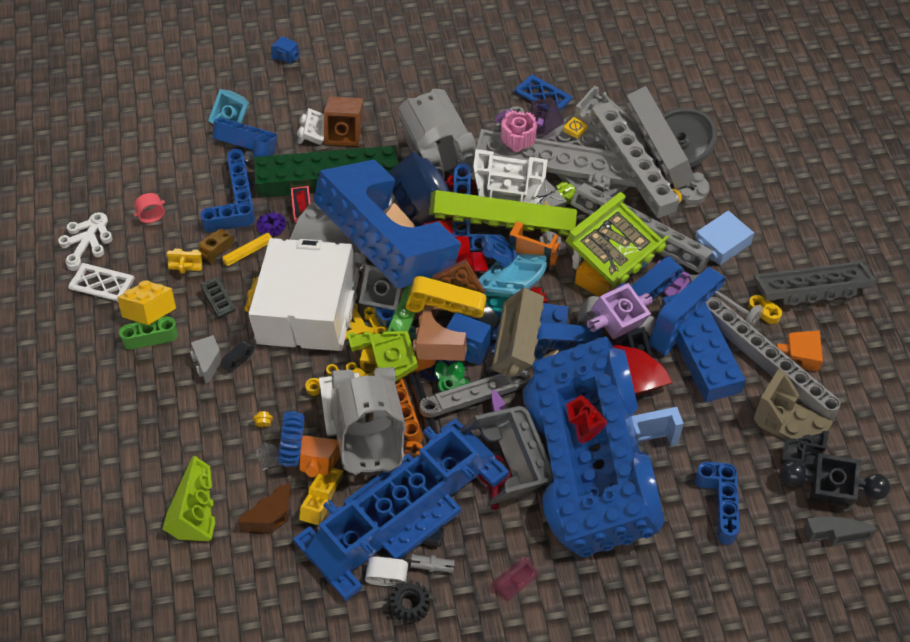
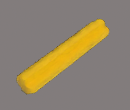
M265 233L222 257L223 262L226 266H229L268 245L269 239L272 238L271 235Z

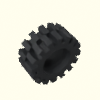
M409 580V584H406L405 581L401 582L402 586L397 584L390 596L393 616H397L398 621L403 619L405 624H407L408 620H411V624H414L416 619L420 622L422 616L425 618L427 611L429 612L428 590L426 591L424 585L420 587V583L417 581L414 585L413 580ZM406 596H414L418 599V605L411 609L405 608L401 602Z

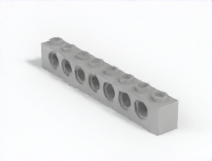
M611 101L592 107L591 122L655 216L660 218L677 212L678 195L673 192L669 182L662 176L660 169L654 165L651 156L645 152L643 145L638 142L635 133L629 129L626 120L622 119L618 109L613 106Z
M583 183L576 189L570 205L591 215L613 197ZM626 205L661 239L667 235L669 236L665 243L667 247L661 253L670 256L698 273L704 269L713 250Z

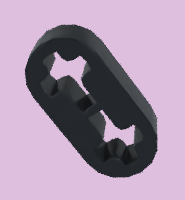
M246 340L240 342L222 358L220 365L228 372L234 371L253 354L254 346Z

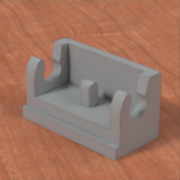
M594 86L576 105L575 118L588 126L592 124L590 120L592 107L607 102L606 92L601 97L598 94L599 87Z

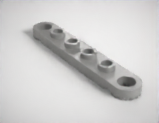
M525 370L512 378L504 374H497L437 393L435 396L423 398L420 401L419 411L423 416L431 418L491 399L493 390H496L499 395L513 392L525 387L530 380V374ZM516 376H522V377H524L525 379H524V381H523V380H522V381H520V380L518 381V380H516L515 377H516ZM433 405L435 409L433 408V410L431 409L430 411L425 409V406Z

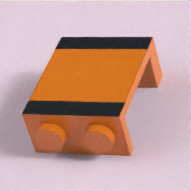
M516 221L509 234V249L511 251L514 249L517 253L546 255L547 260L545 262L547 266L545 271L549 272L552 265H556L559 257L556 255L560 244L557 243L558 235L555 234L550 245L522 236L523 223Z

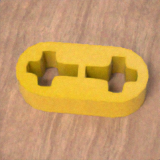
M753 295L749 299V311L759 303L764 308L760 317L762 320L769 324H777L780 321L782 310L769 300L766 301L760 295Z

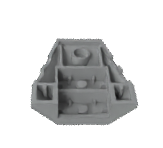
M314 200L298 218L289 239L322 240V242H330L337 245L339 243L352 244L353 251L363 253L315 204Z

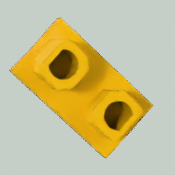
M174 249L167 252L168 269L180 270V273H185L186 270L202 271V255L200 250L186 252L182 249Z

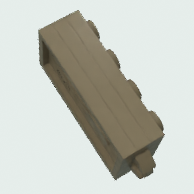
M524 287L504 301L492 370L512 378L533 365L535 360L534 351L538 343L537 334L541 326L540 317L544 309V296Z

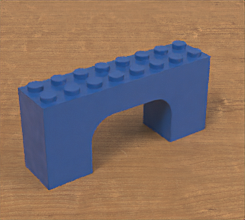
M375 159L320 170L314 195L315 204L397 289L410 286L413 279L417 276L432 279V275L455 265L461 243L440 222L419 227H405L392 221L383 212L389 207L395 179Z

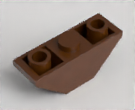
M289 482L283 486H278L267 498H262L255 507L241 514L238 523L242 532L273 533L289 521L292 500Z

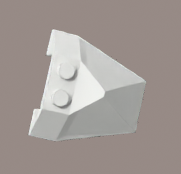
M475 150L473 169L479 196L527 203L534 202L546 177L547 159L529 157L528 160L493 156L494 152Z

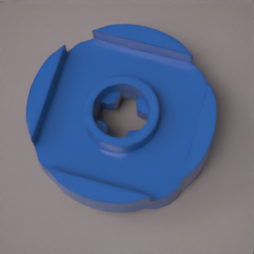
M487 234L481 241L484 249L482 253L488 258H494L503 267H508L517 257L516 251L514 249L511 251L508 248L510 244L499 236L492 234L488 237Z

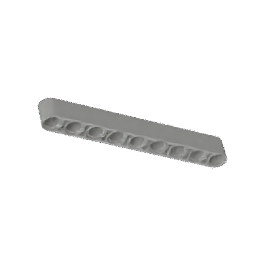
M711 297L706 301V305L719 330L726 338L772 377H774L778 369L786 372L799 393L798 399L814 413L830 421L836 417L840 408V401L836 396L723 301L716 297Z

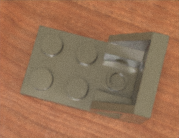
M780 369L777 370L763 393L754 417L755 422L760 428L784 440L798 439L810 434L811 436L822 433L825 430L829 431L833 423L796 404L799 393L786 372Z

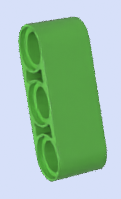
M162 317L149 325L139 322L124 325L120 328L119 335L123 346L130 350L174 341L178 337L176 322L172 317Z

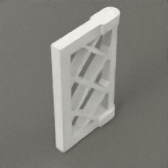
M82 263L68 288L73 291L118 302L117 297L130 288L135 277ZM86 271L93 272L92 274L84 276ZM99 275L109 276L110 278L101 280ZM97 276L99 282L89 285L87 280ZM117 279L125 280V283L119 285ZM85 281L87 286L83 287L78 284ZM115 281L117 286L106 290L104 284ZM102 285L104 291L95 290L93 288ZM119 290L118 295L110 294L111 292Z

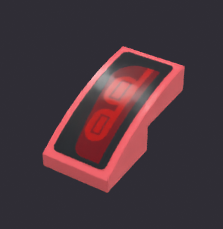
M309 186L291 188L295 223L311 204Z

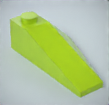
M196 456L191 458L165 517L163 530L179 540L210 541L215 526V517L211 513V507L214 504L213 500L210 499L209 490L212 488L211 469L208 464Z

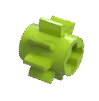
M567 182L556 185L557 191L567 201L566 204H570L576 191L575 187Z

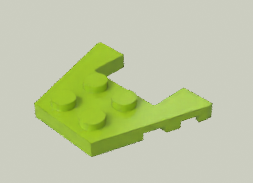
M408 331L383 332V334H372L371 332H364V334L347 333L352 352L372 346L378 368L394 367L395 382L418 368Z

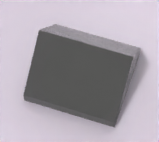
M366 265L359 303L396 310L401 288L397 289L377 267Z

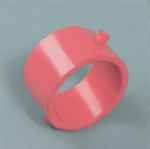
M154 193L143 194L134 203L136 210L134 216H138L140 221L144 223L156 222L165 213L163 206L165 201H161L159 196ZM156 205V207H154L151 210L143 211L145 208L149 206Z

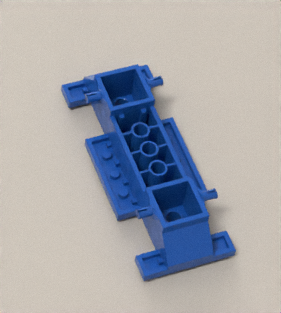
M456 418L441 428L438 434L430 427L425 428L423 433L430 441L420 449V454L417 457L413 458L409 453L406 454L399 467L389 473L383 471L344 500L345 506L337 508L331 500H328L323 506L330 512V515L319 524V531L316 533L309 526L293 538L298 548L345 602L363 589L362 584L351 573L353 570L382 548L393 559H402L424 542L427 537L438 531L442 525H446L462 512L461 507L450 496L479 474L492 487H495L509 476V471L471 431L462 433L461 428L463 425ZM352 540L356 541L353 544H348Z

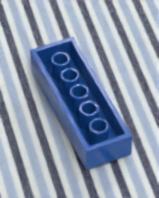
M677 294L664 297L661 309ZM704 303L681 324L675 342L705 403L742 393L746 379L709 308Z

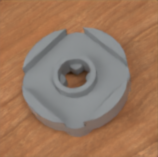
M693 173L694 181L676 189L681 193L682 200L686 204H700L708 196L710 186L702 173Z

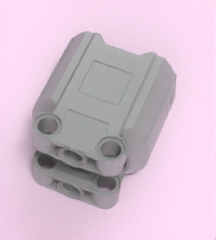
M433 88L429 93L416 98H407L400 105L398 114L402 124L403 137L411 152L416 151L418 152L417 155L430 160L443 178L445 177L444 172L454 169L459 164L468 165L471 173H473L476 150L474 137L471 132L468 133L445 90ZM460 172V174H463L464 176L467 175L465 172Z
M394 367L375 368L374 376H361L355 378L354 372L351 370L332 371L331 419L334 420L343 469L357 475L360 472L384 471L389 473L399 467L404 459L403 445L406 425L395 384ZM373 412V415H371L373 421L356 422L363 414Z

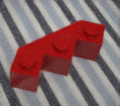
M438 220L423 223V225L440 222L453 235L451 221ZM454 236L461 243L455 264L466 259L474 273L488 271L487 257L482 252L470 253L469 237Z

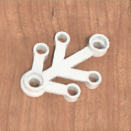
M94 213L90 216L89 220L79 224L70 222L67 225L70 234H77L80 230L89 229L72 237L64 235L58 239L62 248H67L71 244L80 242L75 252L68 255L65 260L69 270L76 271L82 265L80 257L89 242L95 257L104 255V249L99 245L95 237L96 231L99 230L103 243H110L113 239L111 233L106 229L108 219L104 213Z

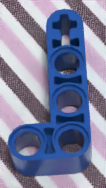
M216 118L214 119L212 137L220 141L252 149L253 156L259 157L271 156L276 152L278 135L228 119Z
M668 256L631 287L638 297L648 293L650 295L645 299L652 297L653 300L682 275L684 269L673 258Z
M542 322L537 334L538 343L534 351L535 359L542 358L548 349L569 350L577 345L586 344L597 338H603L602 330L600 328L592 332L590 329L593 326L588 328V326Z
M703 462L698 466L695 483L701 488L716 489L717 537L722 544L731 545L736 541L740 529L737 470L729 463Z

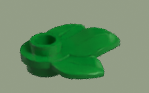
M440 360L436 364L434 374L439 380L438 390L440 393L470 383L467 379L463 378L465 369L461 362H455L447 366Z

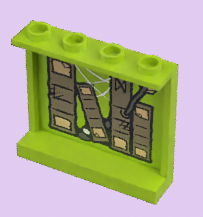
M619 192L571 230L566 239V242L613 287H616L619 283H625L629 279V275L631 273L636 274L642 268L644 262L648 264L654 258L656 252L661 253L667 247L665 243L669 238L667 235L661 239L623 203L626 196L622 192Z

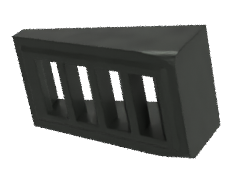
M218 277L201 283L202 293L218 318L236 311ZM227 304V306H225V307H223V308H221V309H218L219 307H221V306Z

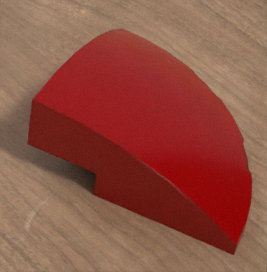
M613 345L614 348L625 350L636 397L672 384L663 366L646 352L634 347Z

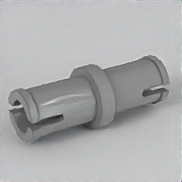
M412 554L411 560L420 561V563L411 562L410 568L426 569L432 573L434 571H441L453 574L454 567H447L445 565L454 566L455 560L436 558V555L427 557Z

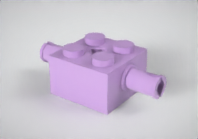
M629 283L598 298L591 308L597 317L588 320L587 326L588 328L594 326L590 329L592 332L605 327L612 339H615L640 327L651 315L646 306L652 304V297L645 299L650 295L648 293L638 297Z

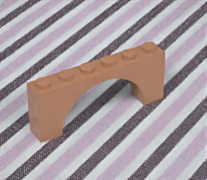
M425 304L422 315L419 316L416 339L413 341V351H417V359L465 361L467 351L466 333L452 331L439 325L435 318L444 309Z

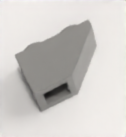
M214 335L191 342L193 349L190 351L193 362L197 361V373L199 377L203 376L205 383L210 382L222 360Z

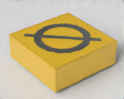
M573 117L563 127V131L578 139L587 130L588 125Z

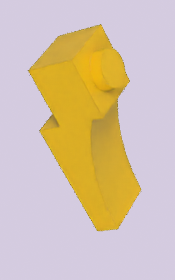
M333 468L327 475H317L309 487L308 496L300 507L299 520L319 526L327 513V509L323 505L332 499L343 477V470Z

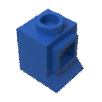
M281 36L271 46L272 59L278 58L292 64L299 57L298 43Z

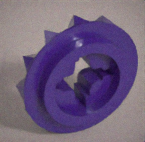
M274 211L270 214L266 212L264 216L260 215L259 220H257V229L263 235L265 233H269L271 236L278 235L286 227L285 218L282 217L281 213L276 214ZM268 221L274 222V227H272V225H270Z

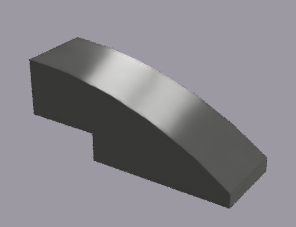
M841 517L807 518L803 527L808 543L829 539L831 547L871 540L876 532V527L873 525Z

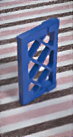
M532 74L514 90V93L528 99L555 116L573 99L571 95ZM545 88L550 92L544 93L543 89ZM531 89H541V93L532 94ZM523 90H529L530 94L524 92ZM557 96L563 98L564 100H558ZM536 97H543V101H540ZM545 97H555V101H546Z

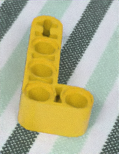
M417 276L413 279L409 289L406 308L411 312L418 313L423 310L426 304L473 318H480L484 315L487 297L477 291Z

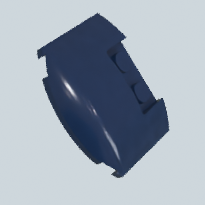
M414 151L393 168L389 174L395 179L392 191L394 197L409 220L416 227L423 226V223L443 221L435 219L434 215H429L431 192L435 190L449 192V189L434 164L427 158L417 155L418 152Z

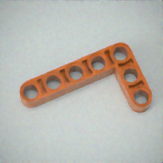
M414 351L418 368L410 373L434 366L437 360L417 359V351ZM401 378L395 383H398L396 388L399 400L403 399L400 401L403 417L409 415L404 418L406 425L404 438L408 441L420 443L423 435L404 381Z

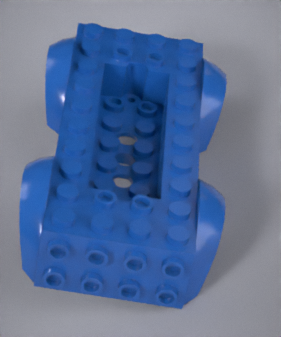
M603 337L534 361L532 365L534 376L524 387L523 400L534 426L547 441L554 481L544 491L542 503L546 520L556 538L567 549L578 554L580 557H589L595 552L609 551L615 546L621 544L628 545L633 543L634 540L651 538L654 534L660 533L665 520L650 456L640 453L632 415L638 409L625 350L614 348L608 338ZM581 395L607 421L604 429L584 444L578 442L575 424L569 422L566 408L567 403ZM601 444L598 451H592L594 445ZM597 460H604L605 464L602 469L597 470L594 468V463Z

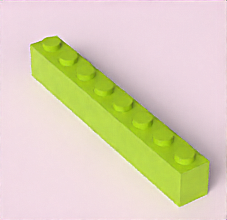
M435 190L431 192L429 215H434L435 219L441 220L446 219V217L453 218L452 221L456 222L470 220L472 224L487 222L488 226L494 227L502 224L506 225V228L513 229L517 221L523 223V230L525 231L540 229L541 233L555 231L558 232V235L568 236L570 231L576 227L577 209Z

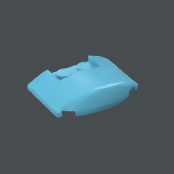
M516 252L517 257L512 264H509L508 267H503L496 261L479 278V281L486 292L514 295L524 287L530 290L539 282L547 266L545 262L547 260L546 255Z

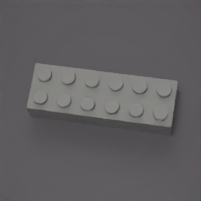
M645 86L627 95L629 100L627 106L634 122L638 124L637 127L641 135H644L647 146L651 148L652 155L657 159L661 171L665 173V178L669 184H673L674 188L678 189L694 181L695 178L689 161L647 87Z

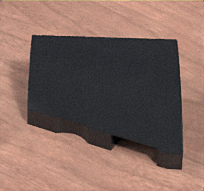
M825 430L819 434L811 436L809 434L802 438L785 440L780 464L783 465L789 460H796L801 462L806 469L812 470L813 459L818 453L825 454L829 431Z

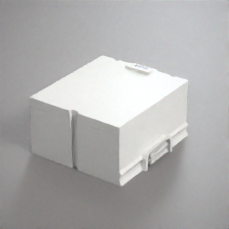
M274 238L269 239L248 314L256 344L285 347L301 345V348L342 351L347 328L351 327L350 321L352 320L357 300L356 288L359 280L352 244L339 243L337 245L335 243L322 242V240L286 239V241Z

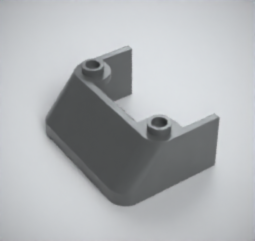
M517 406L477 415L461 428L462 433L479 429L485 440L489 442L499 441L513 477L508 478L504 482V490L490 500L491 505L518 498L547 484L553 479L549 459L531 416L524 407Z

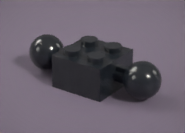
M818 453L813 459L812 470L806 469L799 461L789 460L781 466L779 472L782 482L791 487L799 486L804 481L811 482L810 499L852 506L858 500V490L864 491L866 496L873 500H881L890 492V482L882 474L874 473L865 479L859 478L861 461L859 459Z

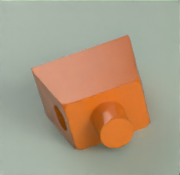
M820 331L790 333L785 344L776 343V347L802 369L819 372L823 363Z
M302 436L300 471L306 472L309 477H315L317 474H329L340 458L338 440Z

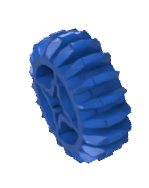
M291 411L285 412L283 416L278 452L279 465L296 467L299 463L304 428V415L302 413Z

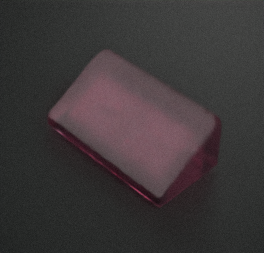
M522 557L496 578L491 585L509 601L535 579L539 573L528 557Z

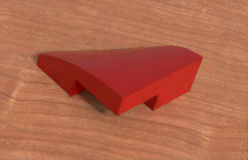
M581 395L566 404L569 422L575 424L578 442L582 444L588 442L607 425L606 419L584 396Z

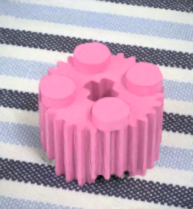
M511 110V112L509 111L508 114H505V118L502 120L501 140L513 152H520L522 148L526 149V147L529 148V146L535 144L537 122H535L536 117L531 115V112L524 114V112L517 113Z

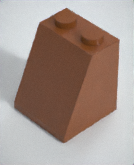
M329 97L324 110V145L359 146L364 115V98Z

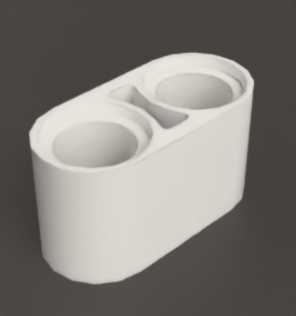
M370 557L368 559L365 581L373 585L395 587L399 584V586H402L401 582L405 581L406 583L408 563L401 559Z

